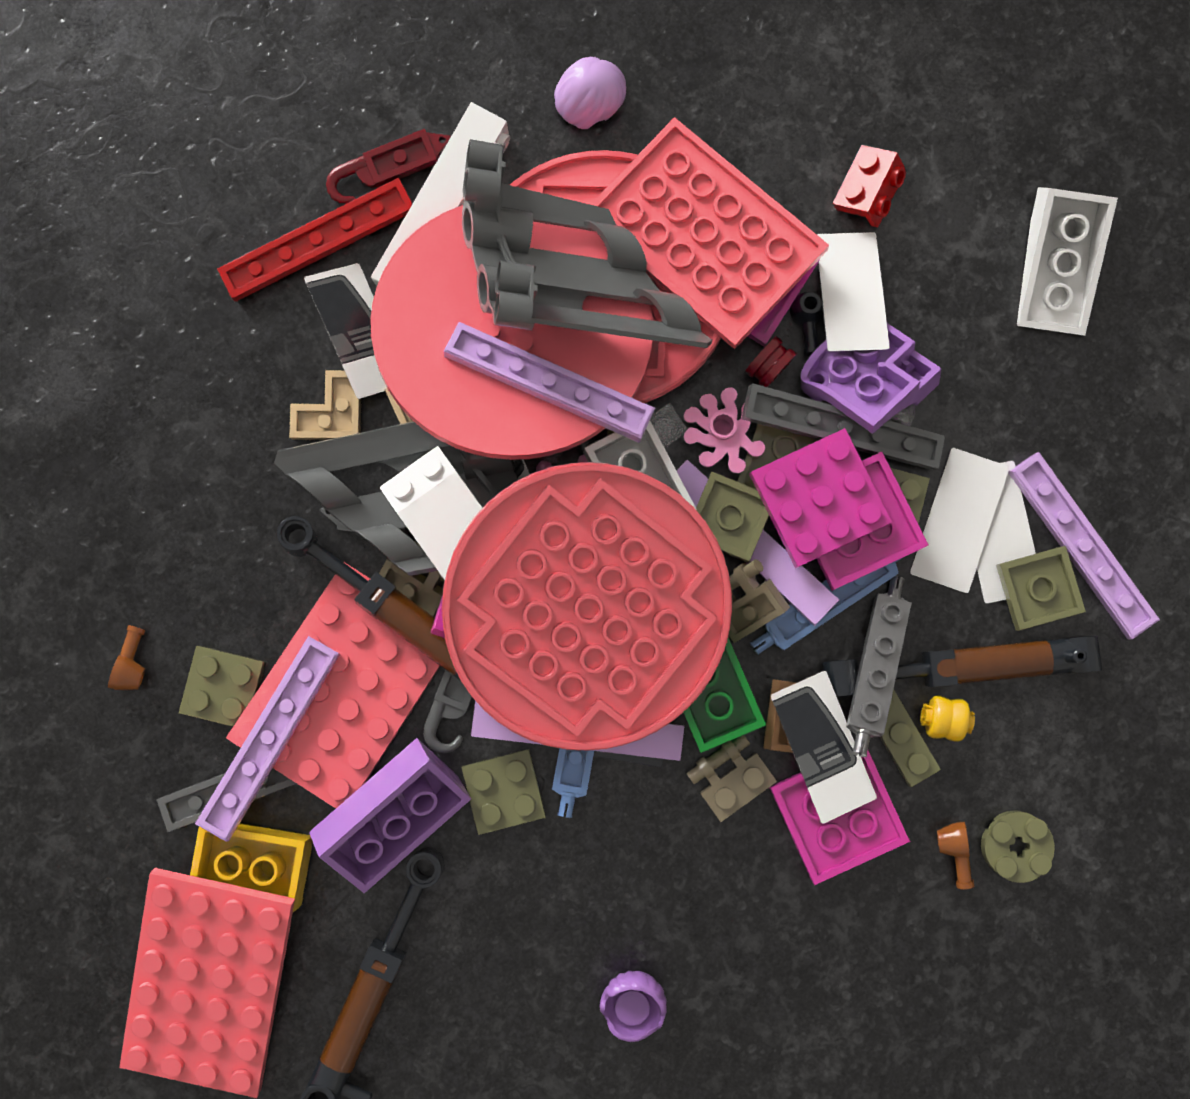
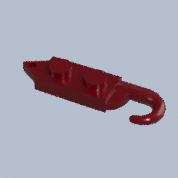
M424 128L362 153L363 156L340 164L331 170L326 181L327 192L333 200L338 203L347 204L355 200V197L343 196L338 192L337 184L343 178L357 174L360 181L366 186L379 188L397 178L401 179L434 166L451 136L428 133Z

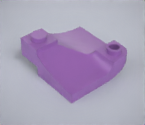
M888 323L889 349L828 351L827 340H825L809 357L801 371V388L805 394L815 401H827L872 434L904 408L913 403L917 406L939 385L941 368L914 350L915 341Z

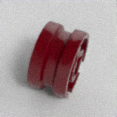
M775 336L745 370L747 375L750 377L755 376L759 380L760 386L769 387L797 355L793 349L787 350L782 345L783 341L778 336Z

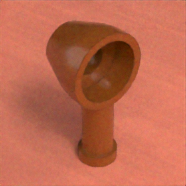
M128 625V633L121 653L112 668L108 688L114 690L139 689L145 674V668L133 659L141 636L145 633L144 629Z
M965 822L952 823L937 830L939 852L955 857L956 887L958 889H971L974 887V880L971 877Z

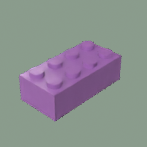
M416 738L309 833L319 858L365 893L468 803L471 797L460 778Z

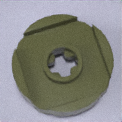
M1007 811L996 816L993 819L995 821L990 824L988 829H985L981 839L982 855L985 862L996 874L1012 882L1025 883L1033 881L1050 871L1055 845L1051 831L1043 820L1023 811ZM1016 837H1020L1021 842L1026 843V848L1018 856L1015 851H1010V845L1015 844Z

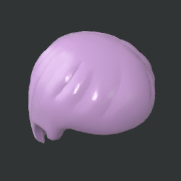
M596 57L582 58L572 64L560 78L554 92L556 110L568 123L580 129H589L599 121L608 120L620 108L626 96V81L623 73L615 64Z

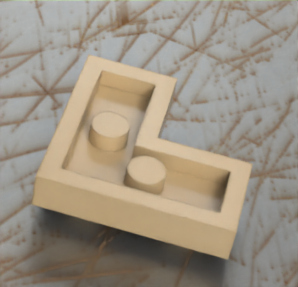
M325 370V404H290L289 438L292 440H329L357 434L361 431V398L358 399L345 371Z

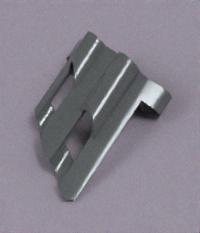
M473 139L469 140L462 189L464 201L462 230L465 244L468 249L472 250L477 271V293L480 307L483 312L492 313L494 325L532 330L536 323L708 348L712 344V339L701 331L698 317L690 304L681 296L674 293L661 292L646 273L647 262L640 243L628 229L616 225L609 209L503 184L502 178L506 162L502 161L505 145ZM533 222L595 231L606 246L607 260L530 248ZM589 295L655 305L662 322L585 311L582 308L583 301Z
M414 421L278 450L274 465L307 490L324 509L358 537L370 542L390 562L409 576L438 570L424 550L402 532V530H407L408 528L384 493L381 491L357 497L330 472L374 462L386 464L402 472L438 446L482 507L499 492L518 481L511 460L474 455L454 448L423 430Z

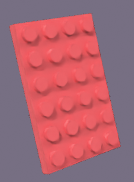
M675 117L590 204L609 209L616 225L628 229L640 243L646 257L647 275L668 293H674L684 298L690 304L697 317L734 349L829 248V244Z
M348 565L350 568H352L354 571H356L358 574H360V575H361L362 577H364L366 580H368V581L370 580L369 577H367L366 575L362 574V573L359 572L358 570H356V569H354L353 567H351L350 565ZM336 574L226 737V739L240 748L242 747L308 636L338 652L340 656L273 766V769L334 808L340 806L366 783L440 668L439 664L383 622L375 619L359 607L354 599L360 592Z
M154 868L149 874L119 1068L257 1098L262 1088L295 898Z

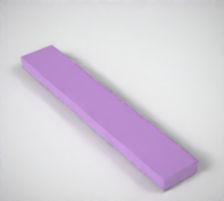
M458 322L443 351L446 358L640 443L655 410L652 406L461 322Z
M1039 452L1033 454L1008 472L1059 545L1066 546L1070 560L1128 640L1134 639L1160 620Z
M686 460L677 470V473L696 507L708 478ZM764 530L762 531L750 562L755 559L759 560L763 565V571L759 575L765 581L771 579L783 598L815 626L834 607L839 599L803 566L795 569L788 552Z
M310 636L307 637L196 821V825L226 842L230 840L340 656L338 652Z
M475 701L471 730L472 737L540 744L524 738L501 725ZM669 723L657 732L640 740L618 747L592 751L680 761L684 725Z

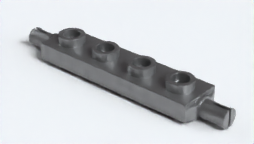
M894 576L891 578L888 592L885 594L878 593L874 598L846 725L849 730L856 733L852 754L856 756L859 754V757H867L870 738L881 737L885 732L912 604L901 598L902 587L905 581L903 577L898 579V576Z

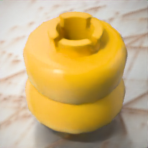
M936 695L931 698L929 705L926 703L923 705L920 721L921 726L925 725L926 733L929 737L936 739L946 738L953 742H959L965 738L967 733H972L975 724V714L973 711L970 712L969 704L963 699L950 700L944 696Z

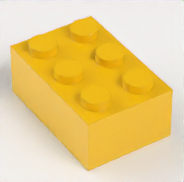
M239 823L230 840L226 842L199 826L190 876L295 898L294 912L302 905L313 841L311 836L307 834Z

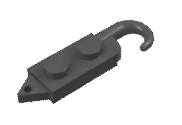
M447 670L444 672L434 697V702L424 724L423 731L425 742L430 749L437 753L445 754L456 750L462 743L463 737L459 735L449 744L438 741L436 732L442 717L457 719L464 716L473 698L464 684Z

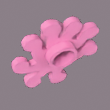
M726 388L722 391L720 399L725 408L720 410L717 408L715 396L712 394L701 396L700 406L707 410L708 417H705L697 407H690L685 411L684 420L687 423L696 422L709 433L704 434L697 428H689L684 433V441L689 445L698 442L704 446L715 448L714 453L706 451L699 456V463L703 467L715 465L728 454L729 470L732 473L739 474L746 467L745 462L738 458L739 448L745 449L752 457H759L764 453L765 445L760 440L751 442L745 435L751 422L742 419L737 420L738 412L734 401L738 394L734 388Z

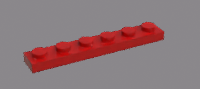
M397 178L217 268L231 298L236 302L405 217L412 206V202L400 179Z

